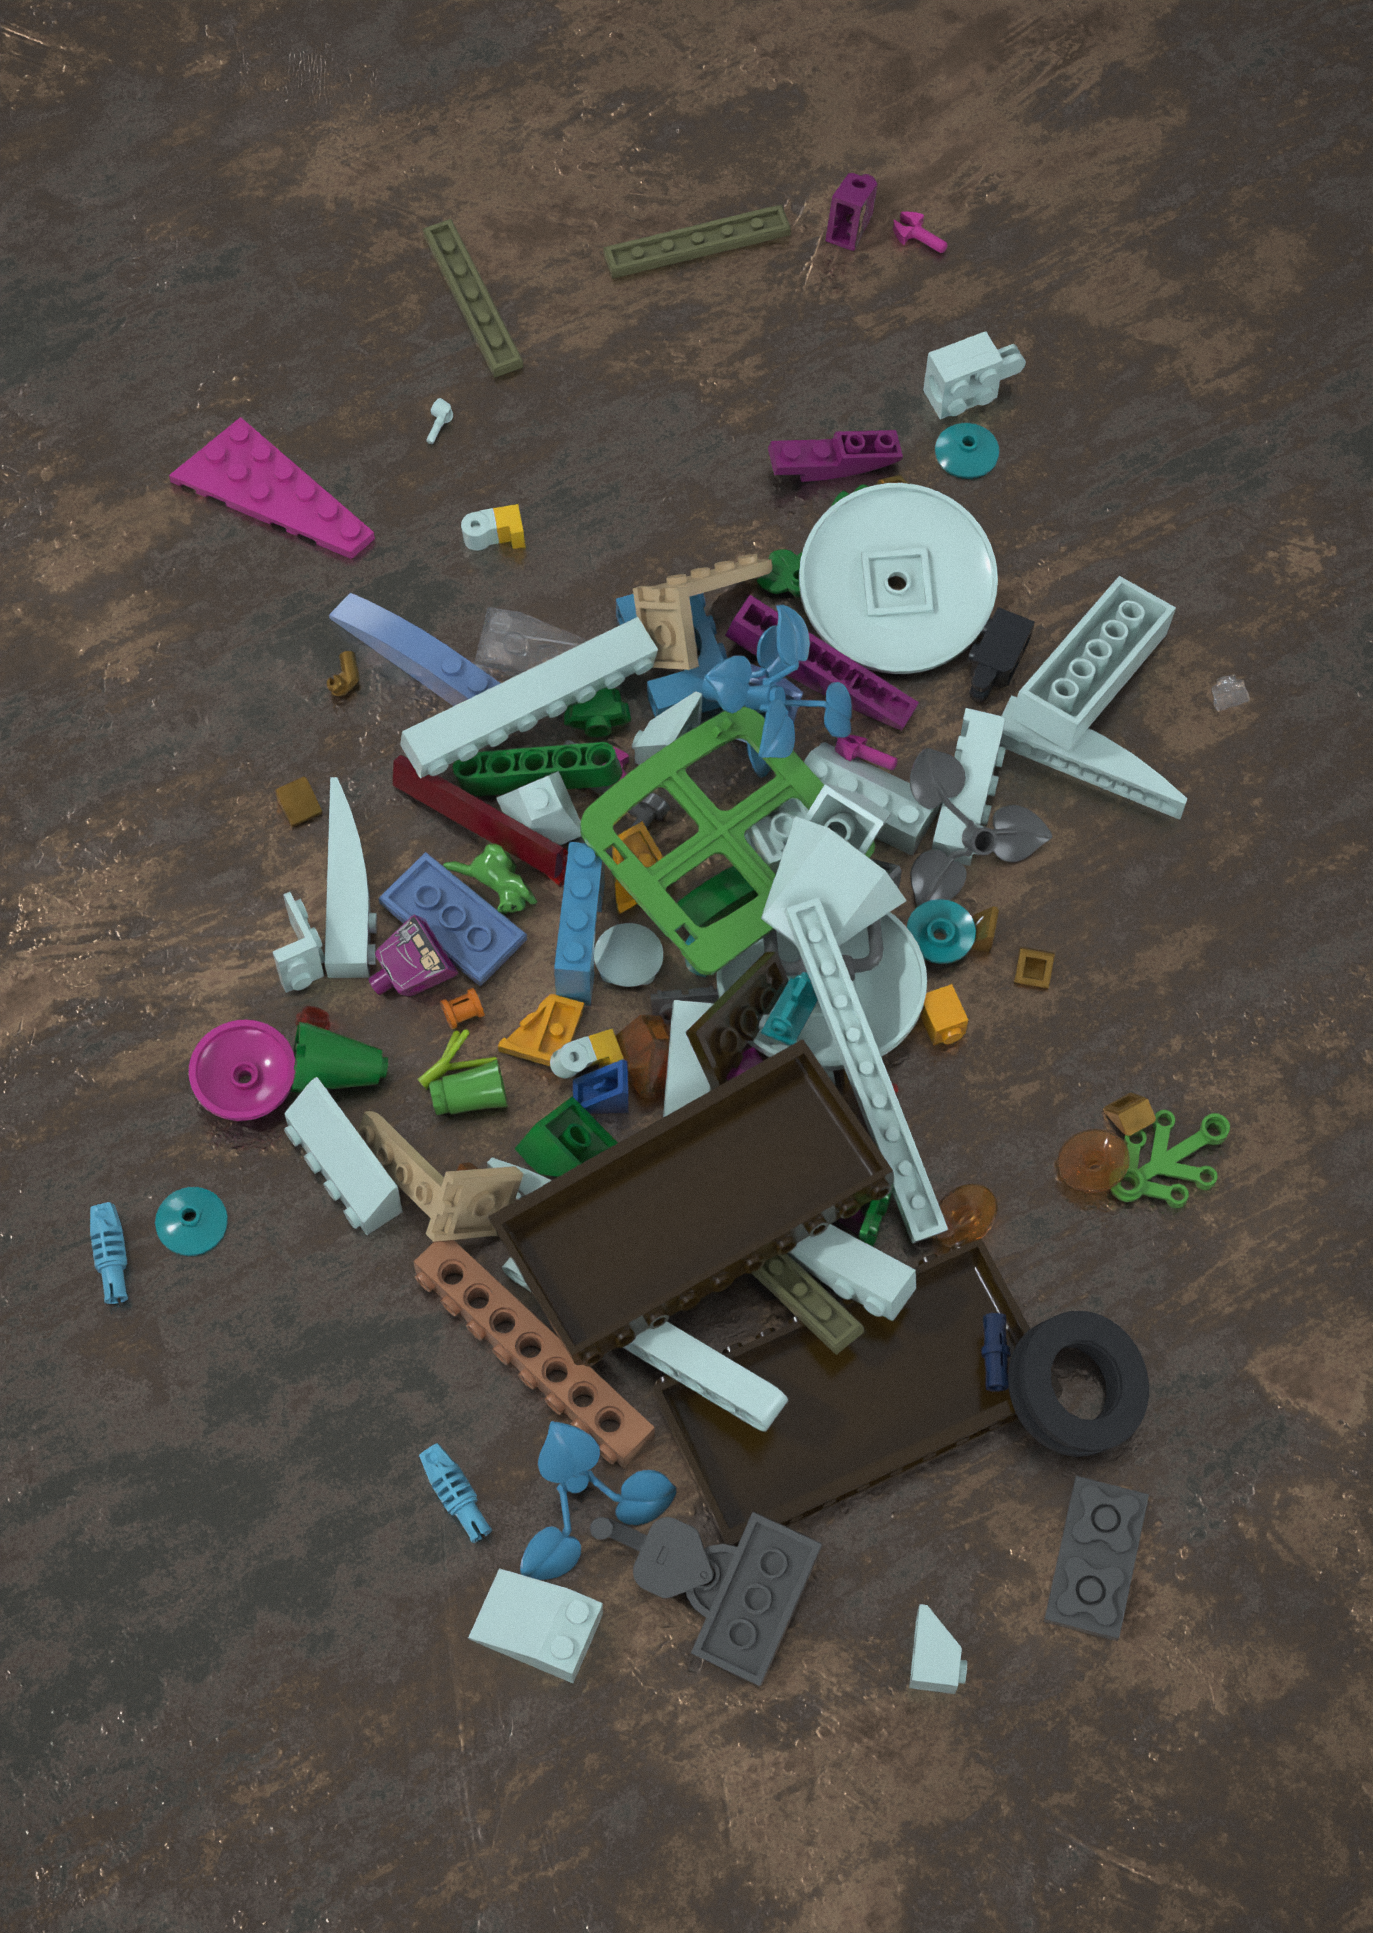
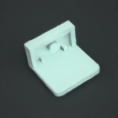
M290 892L283 894L289 920L298 941L273 951L280 982L286 993L291 990H302L308 987L312 981L323 977L324 973L321 963L325 962V956L321 949L323 946L315 927L311 928L307 918L309 917L301 899L295 901Z

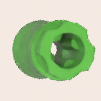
M497 1059L467 1071L443 1076V1080L432 1081L429 1084L436 1115L449 1112L452 1115L487 1108H508L505 1086Z

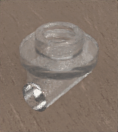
M1236 675L1218 678L1216 680L1217 685L1211 688L1214 697V707L1217 711L1250 700L1249 693L1245 688L1244 679H1237Z

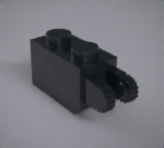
M999 607L993 618L988 619L980 633V636H983L980 645L974 643L968 657V662L972 663L970 672L972 686L969 691L972 700L975 702L986 701L994 686L1003 688L1010 685L1032 638L1035 621Z

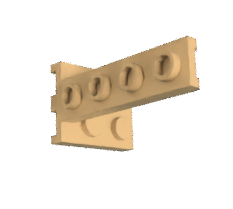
M757 554L742 555L738 557V562L736 563L734 561L717 562L714 564L715 569L712 570L709 567L691 570V576L686 577V574L672 575L666 577V583L633 588L636 615L658 648L652 668L690 670L699 667L689 597L769 574L772 571V560L758 559Z
M373 1111L364 1112L357 1132L392 1180L431 1218L426 1235L433 1242L498 1236L488 1216L515 1201L523 1177V1173L516 1166L448 1171L443 1177L383 1117Z

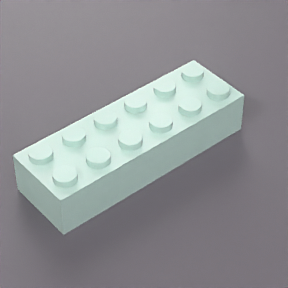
M1119 576L1018 693L1011 718L1069 752L1167 635L1176 607Z

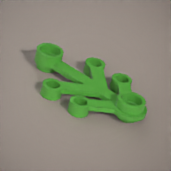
M1168 1110L1158 1111L1155 1114L1156 1121L1152 1123L1155 1135L1150 1162L1139 1169V1154L1146 1143V1133L1140 1130L1132 1134L1141 1139L1139 1144L1132 1143L1129 1139L1130 1136L1125 1135L1124 1145L1126 1147L1124 1166L1117 1169L1111 1176L1109 1185L1112 1194L1124 1202L1136 1201L1144 1195L1166 1200L1168 1205L1173 1208H1181L1186 1204L1189 1197V1192L1184 1185L1173 1184L1172 1186H1166L1148 1180L1156 1175H1163L1195 1182L1196 1186L1202 1190L1212 1189L1218 1178L1214 1168L1210 1166L1199 1168L1177 1162L1206 1144L1218 1145L1226 1140L1230 1131V1124L1221 1114L1212 1113L1207 1115L1201 1123L1200 1131L1167 1151L1169 1134L1174 1127L1175 1116ZM1166 1118L1170 1125L1162 1126L1159 1124L1158 1119ZM1215 1128L1219 1131V1135L1212 1136L1208 1133L1207 1129ZM1208 1174L1211 1176L1212 1181L1204 1182L1201 1180L1200 1175ZM1128 1181L1133 1185V1189L1125 1190L1121 1183ZM1175 1191L1180 1192L1183 1195V1199L1175 1200L1172 1198L1171 1193Z

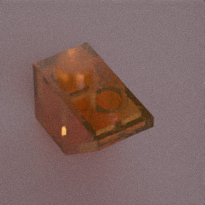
M639 1015L615 1037L623 1058L627 1061L628 1071L633 1078L635 1089L643 1098H664L670 1032L661 1016Z

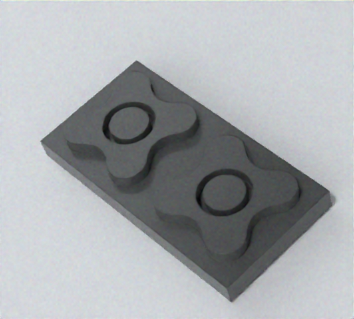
M1080 1476L1075 1477L1043 1622L1114 1641L1119 1640L1149 1494Z

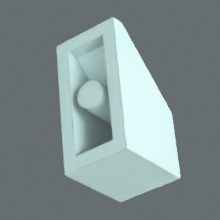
M923 1604L919 1605L916 1616L909 1688L955 1694L958 1683L965 1684L967 1660H961V1646L928 1605Z

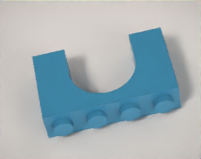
M703 593L689 597L695 642L700 652L698 657L699 667L647 681V698L654 717L696 691L702 694V713L721 707L719 702L706 700L702 693L704 676L720 662L727 659L723 643H717L714 635L717 632L713 617L711 615L706 616L704 611L706 602ZM634 594L616 599V617L619 625L637 617Z
M569 842L554 965L555 990L558 996L583 1002L584 1006H591L595 976V930L597 912H602L605 888V863L599 856L595 855L594 850L588 847L586 843Z

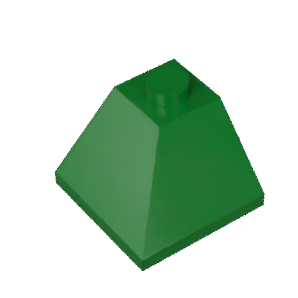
M572 1096L538 1121L515 1147V1150L539 1175L559 1177L616 1145L618 1142Z

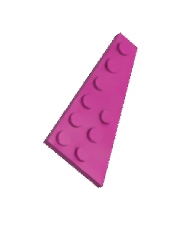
M241 417L169 475L170 482L180 487L183 484L193 488L199 495L206 498L208 496L225 502L227 507L270 525L273 522L286 528V532L296 536L298 534L315 540L317 545L350 559L375 540L374 532Z

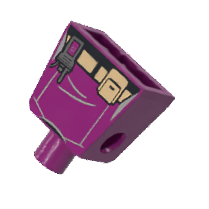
M855 173L847 174L832 196L826 242L851 251L856 249L874 211L878 187L874 177L869 174L861 176ZM849 214H853L851 219L849 220V222H852V224L848 223L846 220V217Z
M414 914L375 951V956L383 968L369 977L368 980L378 995H382L394 986L399 994L410 997L459 973L426 919Z

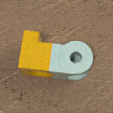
M518 504L467 514L461 522L463 541L469 549L483 550L491 544L511 542L513 549L526 547Z
M609 1029L563 1045L552 1054L550 1066L555 1075L567 1079L573 1077L586 1067L598 1064L599 1068H602L619 1060H624L613 1029Z

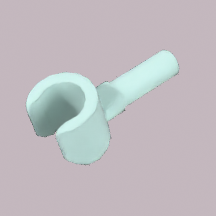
M441 398L437 399L431 408V414L437 419L426 439V442L429 444H434L441 427H443L444 423H449L453 418L450 404Z

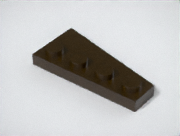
M765 952L685 1032L712 1090L728 1081L726 1077L732 1068H738L744 1058L741 1054L748 1041H754L760 1031L758 1028L763 1015L771 1013L789 981L777 952Z

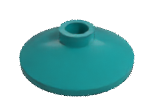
M959 423L948 427L939 435L935 445V456L942 469L950 475L962 479H975L986 475L995 467L999 458V445L994 435L986 428L973 423Z
M936 899L919 905L912 912L907 922V929L918 943L923 958L932 963L947 964L963 958L970 951L975 941L976 928L973 918L964 907L950 900ZM937 933H942L945 935L946 939L938 940L934 937V935Z
M200 1187L182 1188L170 1194L161 1203L155 1219L156 1232L162 1244L170 1251L183 1256H197L212 1250L224 1237L228 1225L227 1211L221 1199L213 1192ZM194 1212L196 1214L194 1220L188 1222L183 1219L185 1214Z

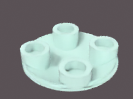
M623 923L609 928L600 936L595 945L594 960L601 978L607 983L624 987L648 985L653 982L655 975L661 968L663 947L659 938L647 927L635 923Z

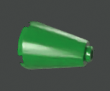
M299 1022L293 1048L295 1074L291 1092L301 1093L309 1082L316 1077L326 1090L378 1085L380 1078H386L388 1057H382V1049L309 1023Z

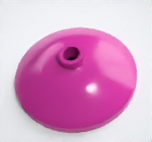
M235 1020L212 1029L199 1041L191 1055L189 1081L197 1100L212 1114L233 1121L253 1120L272 1112L287 1098L291 1092L294 1080L295 1057L287 1039L272 1026L255 1020ZM243 1076L252 1077L248 1083L239 1082Z

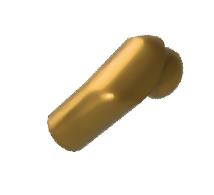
M345 651L339 655L342 672L339 675L334 674V679L329 677L327 680V688L335 696L346 695L359 681L360 676L356 655L353 651Z

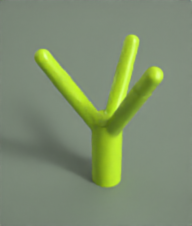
M467 1029L463 1030L461 1034L456 1030L453 1032L441 1059L417 1080L427 1090L430 1082L437 1081L447 1071L479 1067L497 1058L491 1057L449 1063L470 1033Z

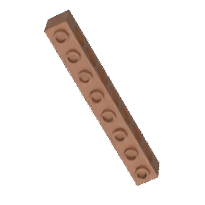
M454 1240L433 1242L413 1261L417 1274L415 1279L427 1292L434 1290L441 1296L440 1302L443 1307L453 1316L460 1314L468 1322L466 1324L467 1329L478 1340L482 1341L485 1338L494 1346L492 1352L502 1363L508 1365L511 1362L520 1371L518 1376L525 1385L532 1390L537 1387L546 1395L544 1398L545 1402L555 1413L560 1415L564 1412L573 1421L571 1423L572 1426L590 1434L599 1445L600 1455L612 1465L617 1462L624 1469L655 1438V1427L590 1366L576 1365L561 1340ZM452 1273L463 1277L459 1283L454 1285L444 1282L445 1277ZM477 1297H482L489 1301L481 1309H475L469 1305ZM504 1321L511 1322L514 1325V1328L508 1333H500L495 1328ZM527 1346H536L541 1350L533 1358H527L521 1354L522 1350ZM554 1370H561L567 1374L563 1381L557 1383L547 1378L548 1374ZM583 1394L593 1399L592 1404L587 1407H579L573 1401L577 1396ZM613 1419L620 1424V1427L614 1432H605L600 1428V1425L605 1420Z

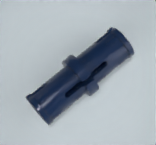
M989 1313L983 1316L985 1341L984 1346L981 1348V1356L985 1359L986 1366L985 1385L989 1391H1005L1009 1389L1008 1358L1011 1356V1350L1007 1345L1006 1315L1002 1313Z

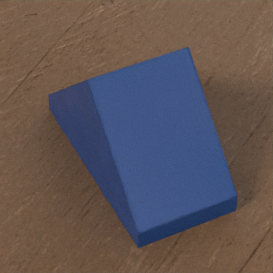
M619 1060L573 1079V1097L589 1114L629 1113L628 1065L626 1060Z

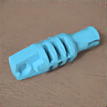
M111 1202L98 1204L90 1208V1237L94 1265L97 1272L102 1275L104 1302L107 1304H117L118 1298H120L121 1302L128 1300L123 1272L128 1264L123 1229L115 1205Z
M438 1443L424 1450L419 1457L431 1486L448 1514L457 1516L472 1543L483 1539L475 1525L481 1534L489 1535L492 1532V1528L488 1525L475 1504L477 1502V1494L459 1465L454 1462Z

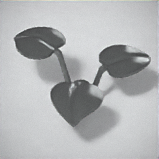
M931 748L922 750L913 763L910 774L912 795L920 805L927 809H934L943 802L966 825L962 833V843L965 848L952 852L948 857L941 850L932 849L916 858L911 867L910 882L917 907L930 900H951L959 893L964 886L967 871L961 863L954 861L956 858L965 855L969 857L973 852L979 855H988L994 852L1001 860L1018 862L1030 856L1041 845L1052 839V834L1042 819L1032 811L1019 805H1007L998 809L993 816L994 829L969 820L949 800V798L957 796L964 787L966 777L963 766L950 754Z

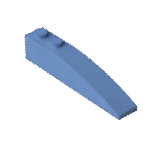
M350 593L329 614V618L452 706L501 684L424 630L355 594Z

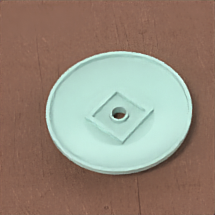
M878 484L855 491L839 500L814 525L803 548L800 561L799 588L805 612L816 632L825 643L866 669L881 673L911 674L923 672L946 664L959 656L980 635L991 615L997 595L998 574L996 559L988 537L980 524L963 506L950 497L933 489L915 484ZM893 576H899L905 580L906 587L902 590H893L888 585V580Z
M891 912L880 918L884 947L883 958L878 966L872 970L855 973V980L852 981L881 1057L897 1047L914 1028L923 1009L927 991L926 966L919 945L907 927ZM867 927L839 946L841 955H849L853 959L868 956L870 949ZM776 931L779 957L785 962H798L802 958L798 947ZM763 938L717 971L716 980L719 998L764 954ZM787 976V977H788V979L790 980V978H793V979H794L796 976ZM818 1001L796 1042L803 1039L825 1071L845 1069ZM769 1014L763 1015L759 1022V1033L754 1041H748V1043L761 1053L771 1057L790 1045L761 1034L770 1016Z

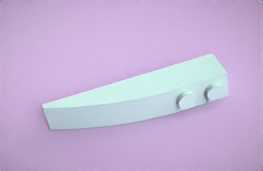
M1011 695L1002 714L1006 719L1000 743L1001 747H1005L1014 753L1179 820L1181 819L1187 798L1163 776L1134 754L1089 728L1068 752L1013 720L1011 716L1017 697Z
M330 777L325 968L328 978H369L370 965H376V944H370L371 933H377V913H371L367 873L360 838L350 806L338 778Z
M831 1224L822 1234L803 1239L797 1243L792 1251L787 1253L804 1270L831 1287L840 1297L847 1300L851 1298L864 1305L865 1309L871 1314L878 1317L884 1316L891 1321L895 1319L916 1290L915 1269Z

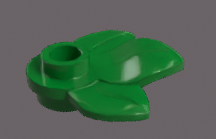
M786 549L771 552L768 559L772 560V571L757 579L758 585L774 594L789 591L793 596L801 598L799 570L802 552L798 555Z

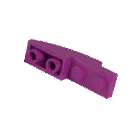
M896 430L835 432L832 439L771 441L768 446L774 475L800 474L801 482L853 476L901 461L903 458Z

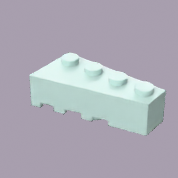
M966 708L961 735L958 738L954 756L963 766L966 779L962 791L957 796L949 798V800L969 820L987 826L992 807L991 805H986L987 796H995L999 779L998 776L993 775L995 766L1002 767L1006 751L1005 747L1000 746L1006 717ZM942 803L932 849L941 850L948 857L952 852L965 848L962 843V833L966 825L944 803ZM973 852L969 857L966 855L958 857L954 861L970 866L973 854L977 853Z

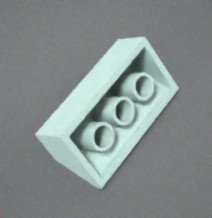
M826 742L810 751L804 761L824 785L828 783L862 794L889 811L891 814L876 838L912 856L942 806L941 803L934 809L923 807L912 795L910 783L857 757L849 761L835 751L834 746Z
M317 1077L311 1080L285 1112L288 1127L284 1131L295 1147L301 1144L307 1152L304 1155V1159L315 1174L319 1171L327 1180L323 1184L332 1199L336 1201L340 1198L347 1209L343 1212L350 1224L355 1229L360 1226L365 1234L369 1235L403 1212L398 1187Z

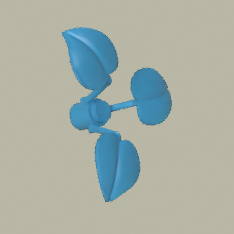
M776 605L778 611L777 649L779 657L789 667L772 677L763 678V685L749 686L745 702L747 708L753 709L758 713L766 712L758 755L760 758H785L793 751L795 727L792 719L787 716L788 710L785 706L823 707L826 709L824 724L832 736L845 738L851 733L852 703L849 692L842 683L833 682L828 686L826 701L785 700L783 688L774 684V682L797 670L799 667L798 661H806L809 655L810 640L807 626L795 610L785 605Z
M777 625L769 627L759 639L757 660L761 668L758 671L752 672L750 662L746 657L735 655L720 662L704 676L702 693L706 700L719 702L724 711L735 713L746 702L750 679L762 677L765 674L769 678L789 667L779 657ZM747 742V752L752 767L757 776L763 778L771 768L762 758L758 757L759 754Z
M551 1421L546 1441L539 1455L538 1469L546 1480L560 1483L557 1486V1490L561 1499L564 1528L561 1532L556 1527H546L531 1539L522 1557L520 1565L521 1575L537 1580L553 1579L569 1572L578 1562L581 1555V1544L577 1538L569 1536L572 1528L567 1498L568 1491L579 1493L587 1487L588 1482H591L613 1501L619 1502L615 1511L618 1520L629 1525H640L656 1519L670 1506L676 1495L677 1487L661 1472L642 1470L630 1476L623 1483L621 1494L613 1492L589 1470L596 1465L600 1456V1448L596 1440L590 1434L575 1426Z

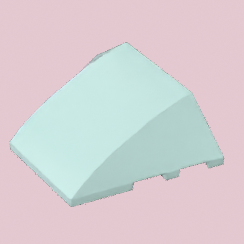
M795 816L761 919L797 946L784 911L788 907L819 897L839 947L907 900L883 868L830 828Z

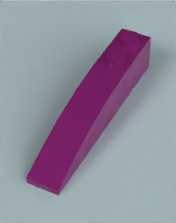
M749 595L733 619L725 636L757 656L759 639L769 627L778 624V612ZM809 633L810 646L808 658L806 661H798V669L788 674V676L826 696L827 688L831 683L840 682L849 692L853 710L902 730L919 702Z

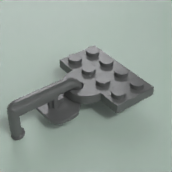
M752 1512L738 1546L724 1543L708 1546L705 1549L696 1528L672 1517H663L655 1521L647 1535L612 1518L597 1517L590 1525V1532L596 1539L603 1540L610 1537L640 1552L633 1567V1576L641 1588L661 1598H671L686 1592V1596L693 1608L706 1617L691 1654L758 1686L763 1684L823 1547V1543L757 1512Z

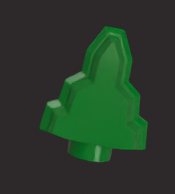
M605 687L597 691L593 698L584 703H578L577 701L568 705L564 713L565 726L584 730L585 735L592 738L606 737L611 734L612 728L621 727L631 722L629 705L621 701L620 692L617 688L608 689Z

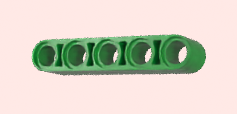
M606 742L478 752L467 761L459 759L453 762L452 766L460 788L475 797L506 794L559 771L566 789L610 786L618 782L622 776V767L615 749Z

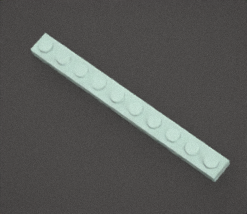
M818 897L788 907L784 911L868 1131L873 1142L894 1172L892 1193L911 1242L913 1244L944 1233L948 1230V1227L820 898Z

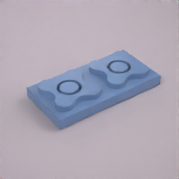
M426 852L378 898L379 904L403 924L414 914L426 919L453 965L480 987L527 940L525 932Z

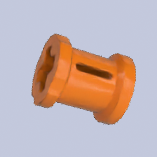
M473 988L468 989L467 994L447 1001L443 999L440 1001L441 1008L451 1029L457 1028L458 1023L477 1016L481 1018L485 1016L479 997Z

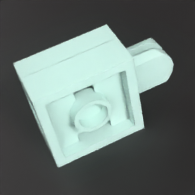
M985 331L929 352L923 391L939 419L957 416L966 409L977 405H986L997 398L1000 380L1020 373L1025 367L1026 361L1015 344L997 350Z
M797 798L789 799L744 833L748 844L775 874L777 873L794 817L797 816L804 819L809 811Z

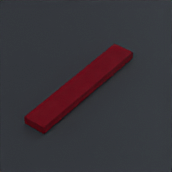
M399 755L393 760V786L491 843L502 846L505 851L553 879L562 873L564 853L562 846L438 775L431 776L428 774L420 778L407 757Z

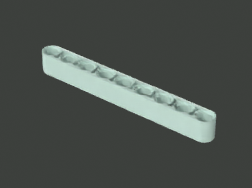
M509 1257L502 1266V1270L511 1280L531 1292L512 1258ZM669 1322L656 1329L649 1328L638 1334L632 1343L623 1347L758 1430L767 1431L788 1402L787 1397L777 1387Z

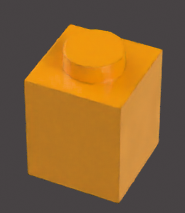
M950 984L926 993L920 1017L932 1044L936 1045L941 1042L951 1044L960 1040L966 1034L969 1020L953 985Z

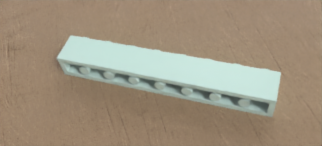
M636 617L402 731L400 745L420 778L428 774L436 776L444 772L449 764L459 759L461 761L471 759L478 753L479 749L487 745L491 747L497 746L504 742L508 735L518 730L520 732L528 731L537 724L538 720L546 716L553 718L560 715L572 703L577 701L578 703H584L593 698L597 691L605 687L608 689L617 687L625 680V677L633 673L640 675L647 672L654 665L658 648L640 619Z

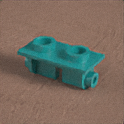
M802 972L801 975H797L794 979L790 978L766 1021L761 1034L790 1046L796 1043L818 1002L807 972Z

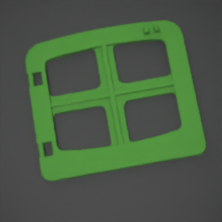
M742 707L735 713L726 711L720 713L651 756L593 802L584 811L580 823L581 836L586 845L594 850L595 855L600 857L619 883L660 930L681 950V954L694 969L703 975L716 973L774 930L761 917L776 874L748 844L744 833L791 798L799 799L809 810L824 787V784L792 751L785 758H762L775 772L776 777L728 811L719 810L687 775L685 769L717 748L739 738L746 740L759 754L765 718L757 711L747 707ZM663 787L695 821L698 826V832L651 867H644L616 835L613 826L654 790ZM874 842L865 854L869 859L875 850ZM612 846L625 859L618 865L606 852ZM721 854L732 863L755 889L758 896L725 918L701 928L693 923L666 892V888L710 856ZM682 926L695 939L690 945H687L676 932Z

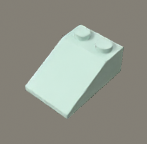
M499 1568L468 1639L570 1683H574L603 1616V1603L568 1588Z

